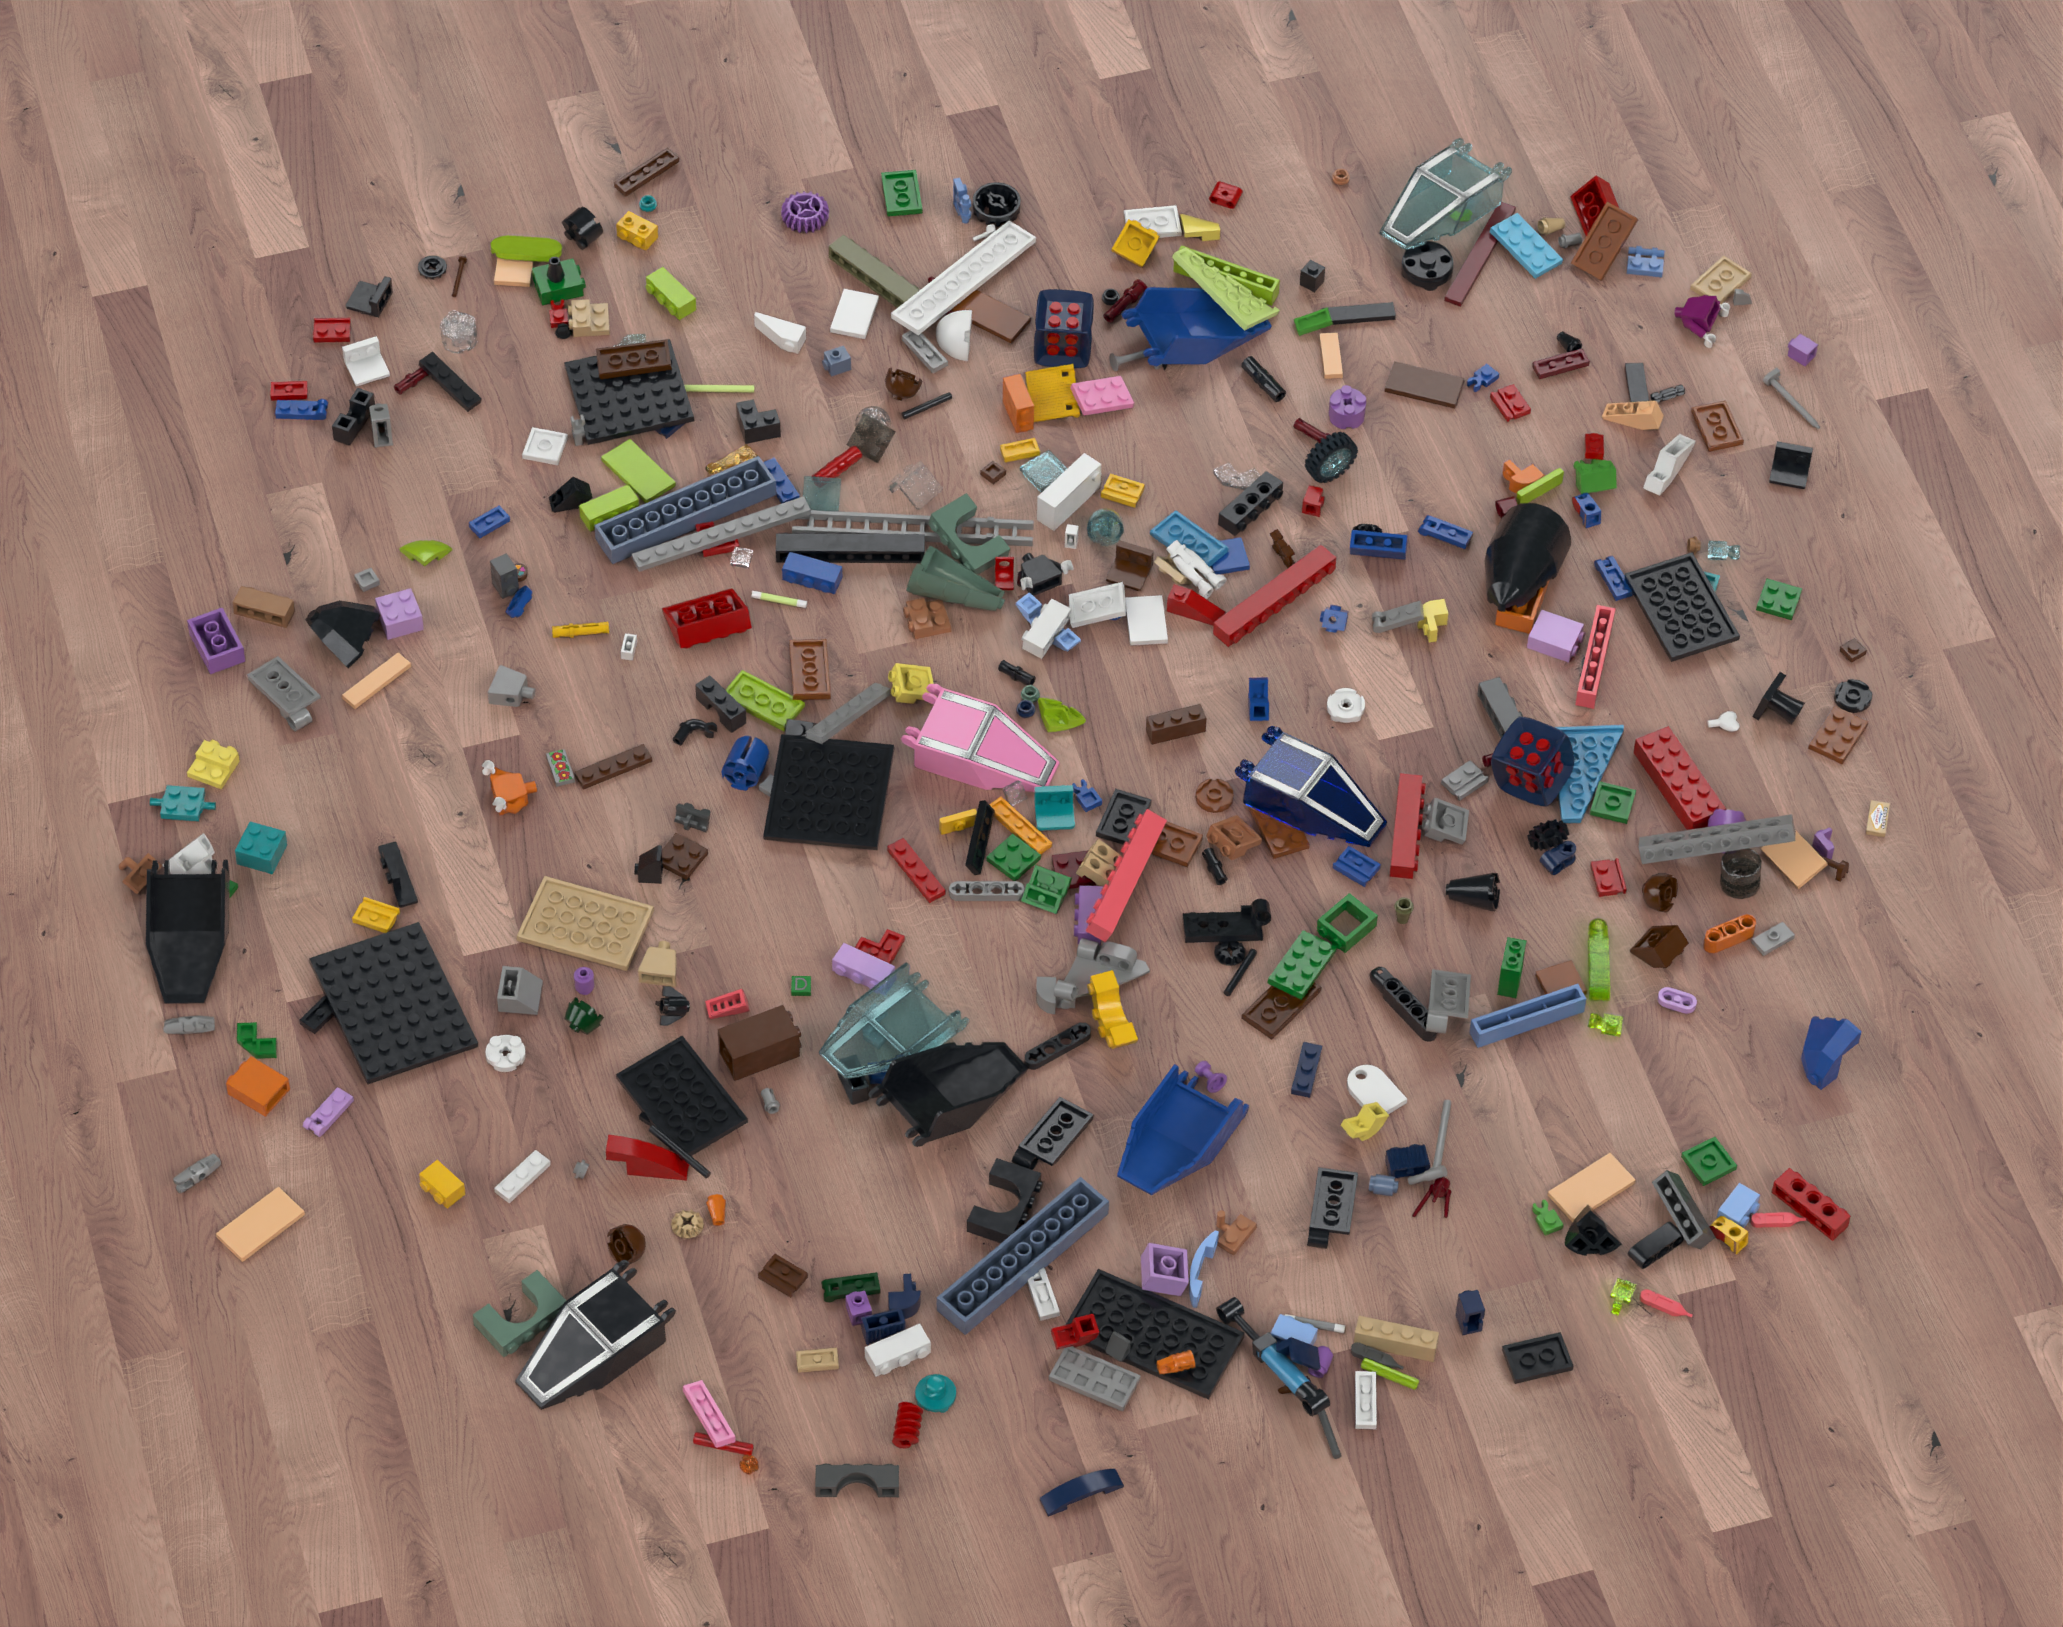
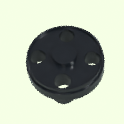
M1421 241L1414 243L1407 248L1403 255L1401 274L1410 283L1423 287L1425 290L1433 291L1451 278L1454 266L1452 254L1445 246L1437 242Z

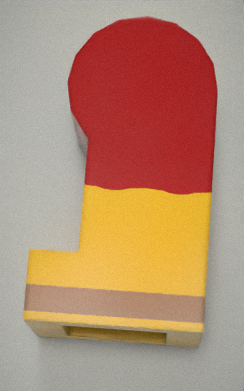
M1719 1216L1709 1226L1716 1239L1730 1246V1250L1736 1255L1748 1244V1231L1724 1216Z

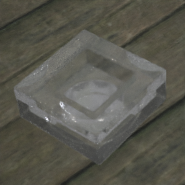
M735 547L730 561L731 566L749 569L753 550Z
M1019 780L1002 788L1006 801L1011 806L1028 799L1023 784Z

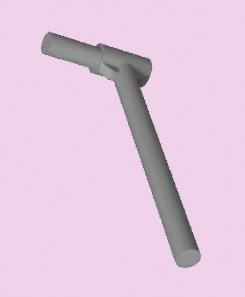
M1444 1100L1433 1167L1422 1174L1408 1177L1410 1185L1447 1176V1169L1441 1164L1451 1108L1450 1100Z

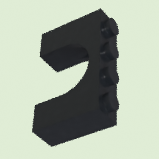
M996 1158L989 1173V1185L1013 1193L1018 1198L1019 1203L1014 1209L1004 1213L993 1212L974 1205L967 1219V1232L1002 1243L1018 1230L1022 1224L1024 1225L1027 1222L1028 1211L1033 1209L1036 1202L1035 1196L1041 1192L1043 1182L1041 1181L1040 1172Z

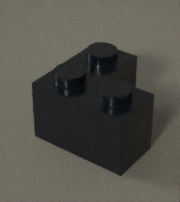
M754 399L736 403V417L745 444L781 437L780 420L776 409L758 413Z

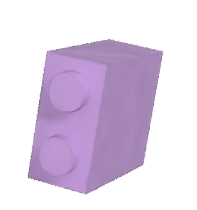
M1541 610L1529 634L1527 648L1569 663L1572 656L1575 657L1578 652V643H1582L1584 640V624Z

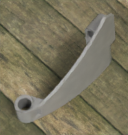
M1081 938L1077 949V957L1065 980L1059 979L1057 981L1054 996L1073 1002L1077 997L1090 995L1087 984L1090 983L1092 975L1113 970L1118 985H1121L1149 973L1150 970L1145 961L1137 959V952L1131 947L1110 941L1104 942L1101 946L1098 942Z

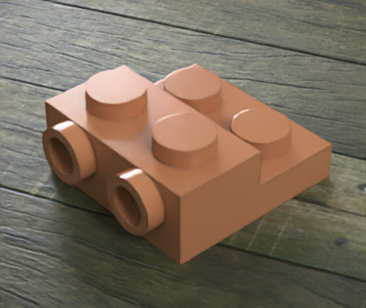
M924 598L906 601V607H903L905 618L909 619V632H913L915 639L951 632V625L942 600L925 602Z
M1238 815L1212 824L1206 835L1208 842L1216 845L1220 849L1221 854L1224 857L1227 856L1230 860L1244 856L1247 849L1260 845L1262 838Z

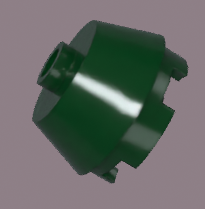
M575 997L571 1003L569 1002L564 1019L570 1023L569 1027L577 1033L581 1031L588 1035L601 1026L600 1023L604 1017L601 1014L597 1016L595 1009L581 1000L578 1003L579 1000Z

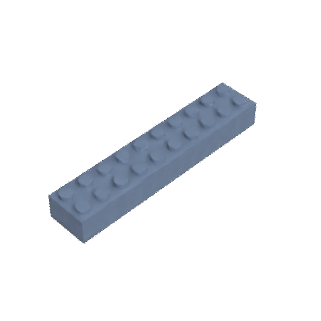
M757 456L596 524L595 539L610 562L615 564L631 557L633 553L657 546L693 531L696 524L714 522L777 495L776 480L761 458Z
M1078 1178L937 1297V1311L966 1335L1028 1283L1029 1278L1034 1277L1043 1267H1047L1109 1214V1201L1083 1178Z

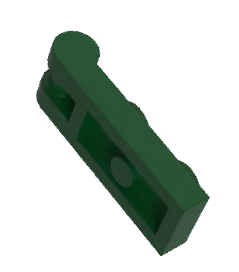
M877 1272L830 1278L821 1282L822 1289L825 1290L823 1294L824 1301L828 1303L837 1299L846 1298L845 1295L856 1291H865L866 1295L880 1294Z

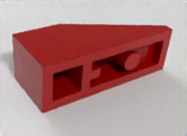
M1174 584L1167 597V612L1212 626L1216 620L1226 614L1224 610L1192 589Z

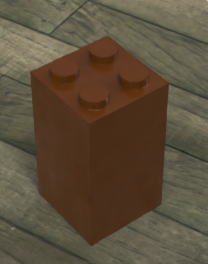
M784 1005L718 1029L719 1053L734 1081L800 1057L802 1045L799 1037H801V1032L798 1026H794L791 1012L786 1011Z

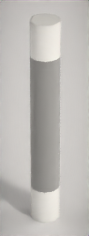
M1285 1314V1316H1291L1302 1323H1309L1318 1329L1344 1333L1345 1325Z

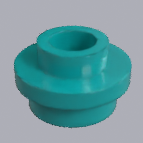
M645 195L641 198L639 207L645 212H650L656 209L657 201L653 196Z

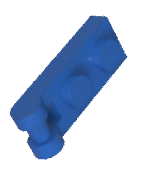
M319 399L318 401L277 400L275 416L276 419L324 420L327 416L328 401L325 399Z
M1430 515L1425 517L1423 520L1424 524L1418 529L1422 536L1429 535L1463 549H1466L1473 537L1472 531Z
M1608 556L1605 560L1598 559L1594 561L1596 570L1600 572L1615 601L1633 596L1624 578V574L1613 556Z

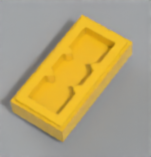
M1035 438L1000 445V451L1005 463L1040 455V449Z
M976 808L940 818L939 831L941 835L974 826L977 814Z

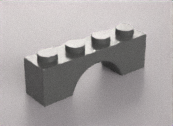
M827 1463L816 1465L815 1495L816 1497H837L840 1490L846 1485L863 1483L870 1486L878 1497L899 1498V1465H831Z

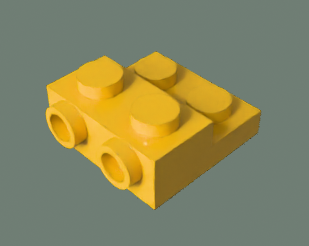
M1128 219L1111 251L1142 268L1160 236L1153 229L1142 227L1140 222Z

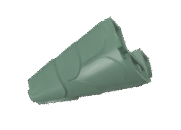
M929 546L925 552L921 564H917L914 568L906 589L907 592L913 595L989 611L1001 610L1005 599H1003L1005 592L932 546Z

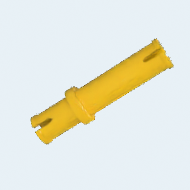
M608 621L552 626L553 638L569 636L574 638V636L609 633Z

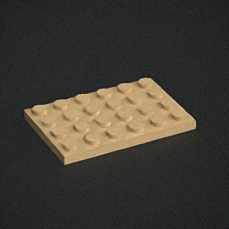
M544 876L517 934V941L627 971L654 912V906Z

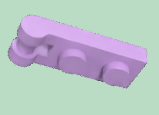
M337 1087L310 1117L305 1119L303 1127L307 1130L311 1129L315 1135L321 1137L354 1101L353 1096Z

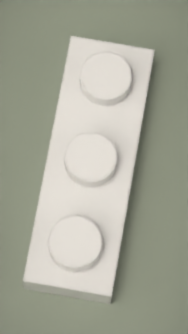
M535 1150L494 1188L495 1193L508 1203L512 1202L551 1165L550 1160Z
M1355 1371V1429H1376V1372Z

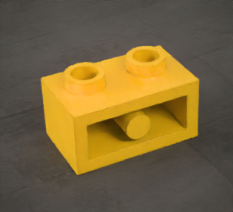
M630 211L616 224L617 236L620 239L626 240L645 251L658 238L657 225Z
M436 1160L419 1173L420 1187L425 1192L433 1195L434 1200L438 1204L444 1205L447 1209L465 1195L464 1183L439 1160Z

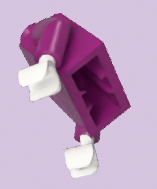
M1703 295L1700 297H1690L1684 307L1675 308L1674 314L1676 318L1682 319L1685 328L1695 333L1698 337H1703L1705 339L1704 345L1711 348L1716 341V336L1714 334L1707 335L1706 332H1710L1718 313L1722 317L1728 316L1730 305L1728 303L1720 304L1717 296Z

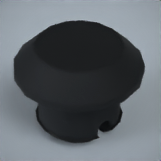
M562 323L558 325L555 334L560 339H566L571 336V330H569L567 324Z

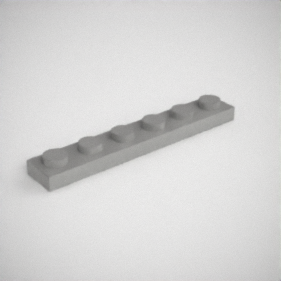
M878 683L872 684L806 731V738L823 744L890 695V688Z

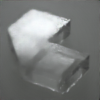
M1226 463L1213 470V474L1223 486L1241 490L1248 488L1261 476L1255 468L1238 474L1230 463Z

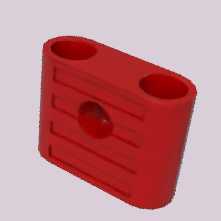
M1219 181L1210 194L1209 200L1214 204L1234 209L1243 191L1237 186Z

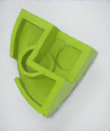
M419 540L408 543L399 550L410 560L416 559L425 567L435 558L438 561L452 551V548L439 541Z
M1038 698L1040 714L1047 732L1068 730L1085 723L1086 719L1075 708L1070 707L1069 709L1067 706L1062 705V702L1054 699Z

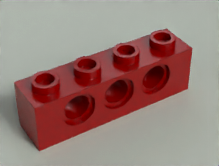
M1788 1168L1774 1181L1771 1193L1800 1216L1806 1217L1810 1224L1832 1241L1849 1226L1851 1216L1848 1212L1836 1205L1830 1197L1822 1194L1815 1185L1808 1183L1798 1172Z

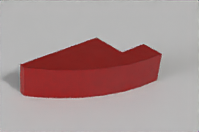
M608 1134L606 1160L626 1162L627 1175L687 1181L689 1164L681 1160L674 1152L638 1139Z

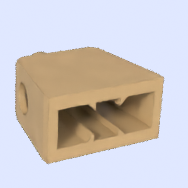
M660 941L658 947H649L638 970L640 983L676 987V951L670 949L669 942Z

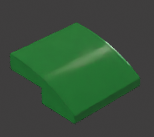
M1035 865L1031 879L1026 884L1021 901L1057 914L1067 894L1072 878Z

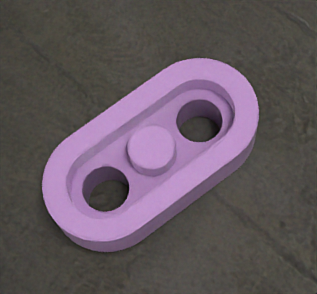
M1670 987L1662 988L1658 994V1002L1665 1008L1685 1014L1692 1013L1696 1009L1697 1000L1692 994Z

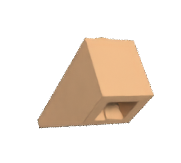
M1657 401L1609 403L1605 407L1602 418L1633 428L1649 430L1659 429L1664 415Z

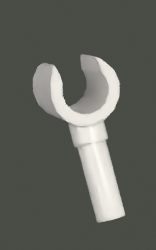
M988 225L986 227L987 232L973 237L974 242L986 238L995 232V225Z

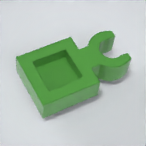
M1542 1200L1541 1205L1543 1208H1538L1535 1203L1533 1204L1532 1211L1538 1215L1536 1216V1222L1545 1236L1563 1229L1564 1224L1554 1209L1548 1210L1546 1200Z

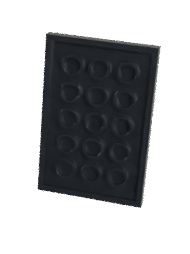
M1693 552L1625 573L1624 578L1671 662L1740 639L1737 629Z
M683 1036L616 1074V1079L650 1123L691 1156L748 1123L746 1115Z

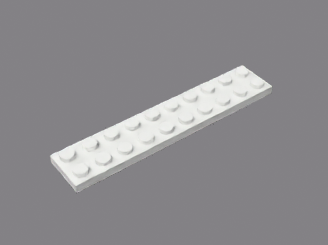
M1010 220L894 310L891 313V318L913 333L921 334L1036 242V237Z

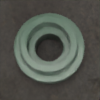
M1027 685L1021 691L1022 700H1029L1034 703L1040 697L1039 690L1033 685Z

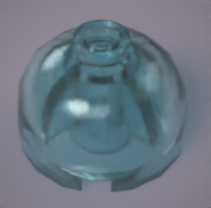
M1102 508L1093 512L1087 524V533L1091 541L1101 543L1102 546H1110L1120 540L1124 532V525L1119 513L1109 508Z

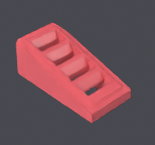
M743 989L705 1001L710 1019L750 1011ZM713 1005H717V1011H714Z

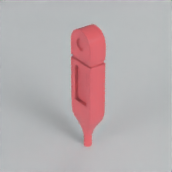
M1790 1212L1755 1213L1752 1215L1750 1223L1756 1228L1791 1227L1797 1222L1806 1221V1217L1800 1218Z
M1648 1289L1641 1292L1640 1301L1648 1306L1672 1316L1684 1315L1691 1318L1693 1316L1677 1301Z

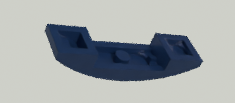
M1116 1469L1099 1470L1059 1485L1040 1497V1502L1049 1517L1067 1510V1505L1100 1492L1108 1494L1123 1488L1124 1484Z

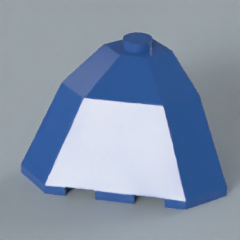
M1814 1016L1811 1018L1801 1061L1809 1082L1820 1090L1838 1077L1842 1055L1860 1041L1862 1031L1848 1019L1837 1021L1836 1018L1829 1017L1820 1019Z

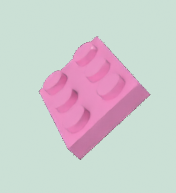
M1121 376L1072 383L1070 387L1083 416L1128 409L1134 406V401Z

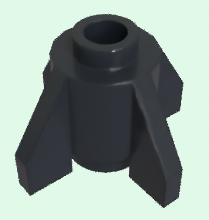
M671 986L662 987V996L666 997L656 1001L655 1005L659 1006L661 1014H665L660 1015V1025L669 1026L689 1012L690 1003L684 995Z

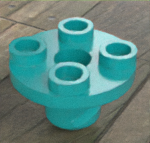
M932 1374L922 1378L915 1389L917 1404L919 1407L931 1412L944 1413L948 1411L956 1399L955 1384L951 1379L940 1374Z

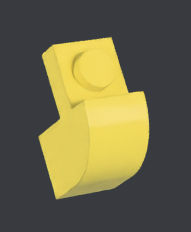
M1444 599L1432 600L1423 604L1424 620L1418 621L1417 627L1418 629L1423 628L1424 635H1427L1429 642L1437 641V626L1447 625L1448 610Z
M1378 1102L1365 1104L1356 1117L1344 1119L1341 1126L1352 1139L1359 1137L1362 1141H1365L1382 1128L1389 1114Z

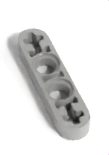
M956 881L951 883L949 887V896L955 901H1019L1022 899L1025 888L1021 882ZM979 888L982 890V893L974 894L972 890ZM994 888H999L1002 892L994 894L991 891Z

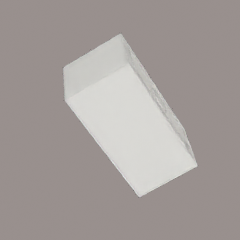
M1067 524L1065 548L1076 549L1079 526Z
M625 633L621 648V659L633 660L637 645V635Z

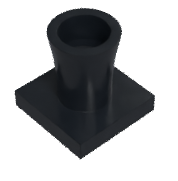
M1779 672L1762 697L1752 717L1759 721L1768 707L1792 725L1805 702L1797 700L1779 690L1786 677L1785 674Z

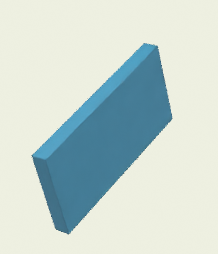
M1176 510L1150 530V535L1167 548L1176 540L1181 545L1185 544L1187 548L1202 558L1209 567L1229 552L1226 545Z

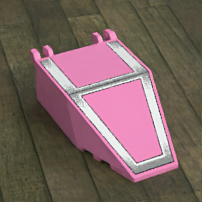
M929 684L926 689L929 693H924L922 699L934 704L921 731L918 728L908 726L905 730L908 735H903L901 738L902 743L914 749V765L916 768L985 790L1003 788V791L1021 789V791L1034 792V787L1050 785L1059 766V761L996 704L942 688L938 684Z

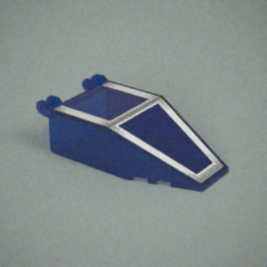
M1272 725L1268 727L1267 732L1263 733L1261 739L1271 745V747L1255 766L1253 762L1243 759L1240 762V766L1234 770L1235 774L1246 782L1243 803L1309 835L1316 836L1321 834L1328 836L1327 839L1334 840L1336 837L1345 839L1346 843L1370 847L1387 825V821L1334 755L1283 732L1277 726Z

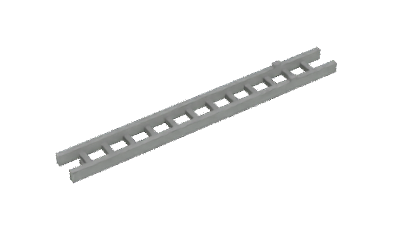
M811 510L810 515L798 518L808 519L807 527L792 526V534H925V542H941L937 533L925 532V525H929L930 516ZM994 517L970 518L957 526V536L962 542L967 544H984L998 536L999 528L1012 529V536H1001L1007 545L1033 546V537L1017 536V529L1033 530L1034 521L994 519ZM814 520H828L827 528L814 527ZM833 521H846V528H832ZM851 522H865L864 529H851ZM870 522L883 523V530H869ZM888 523L902 524L901 531L888 530ZM906 524L920 525V532L906 531ZM962 527H976L975 534H961ZM980 528H994V535L992 533L980 535Z

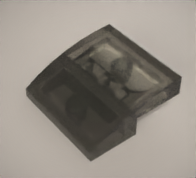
M864 412L846 445L849 447L856 446L862 455L879 463L896 431Z

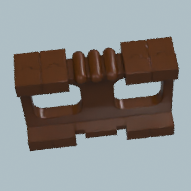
M1276 529L1270 533L1273 539L1272 548L1277 555L1281 556L1284 565L1288 569L1295 564L1291 557L1295 555V552L1290 545L1287 546L1282 534Z

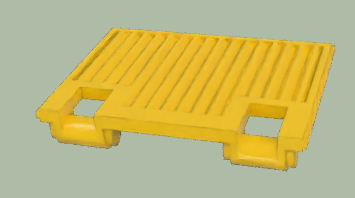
M1074 364L1025 372L1027 390L1034 404V422L1069 416L1078 418L1080 416L1079 405L1070 389L1071 384L1076 383ZM1062 372H1068V376L1062 377ZM1066 405H1072V409L1067 410Z

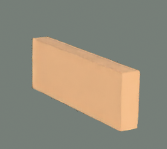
M1321 333L1319 339L1324 379L1343 378L1338 333Z

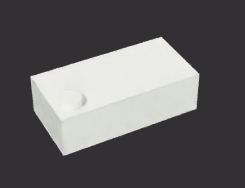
M1085 453L1080 456L1037 497V520L1055 531L1101 487V463Z

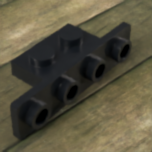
M397 842L378 846L381 856V867L386 869L387 883L391 884L399 907L418 903Z

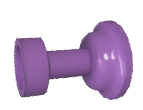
M1201 1061L1196 1066L1195 1072L1200 1077L1205 1076L1208 1079L1207 1090L1210 1093L1218 1092L1225 1085L1227 1076L1224 1073L1213 1074L1210 1071L1211 1065L1207 1061Z

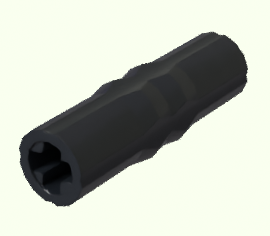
M1253 356L1247 357L1242 362L1241 367L1274 402H1279L1285 397L1286 391Z

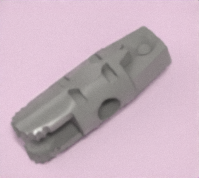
M210 1016L169 1018L164 1021L163 1030L167 1034L180 1035L215 1030V1019Z
M213 1153L200 1159L174 1177L173 1181L177 1185L176 1190L178 1193L188 1190L209 1176L221 1165L220 1159Z

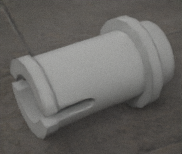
M1580 233L1562 234L1558 238L1559 246L1567 248L1571 245L1582 244V236Z
M763 1089L761 1096L765 1103V1111L770 1114L778 1112L780 1103L776 1100L773 1089Z

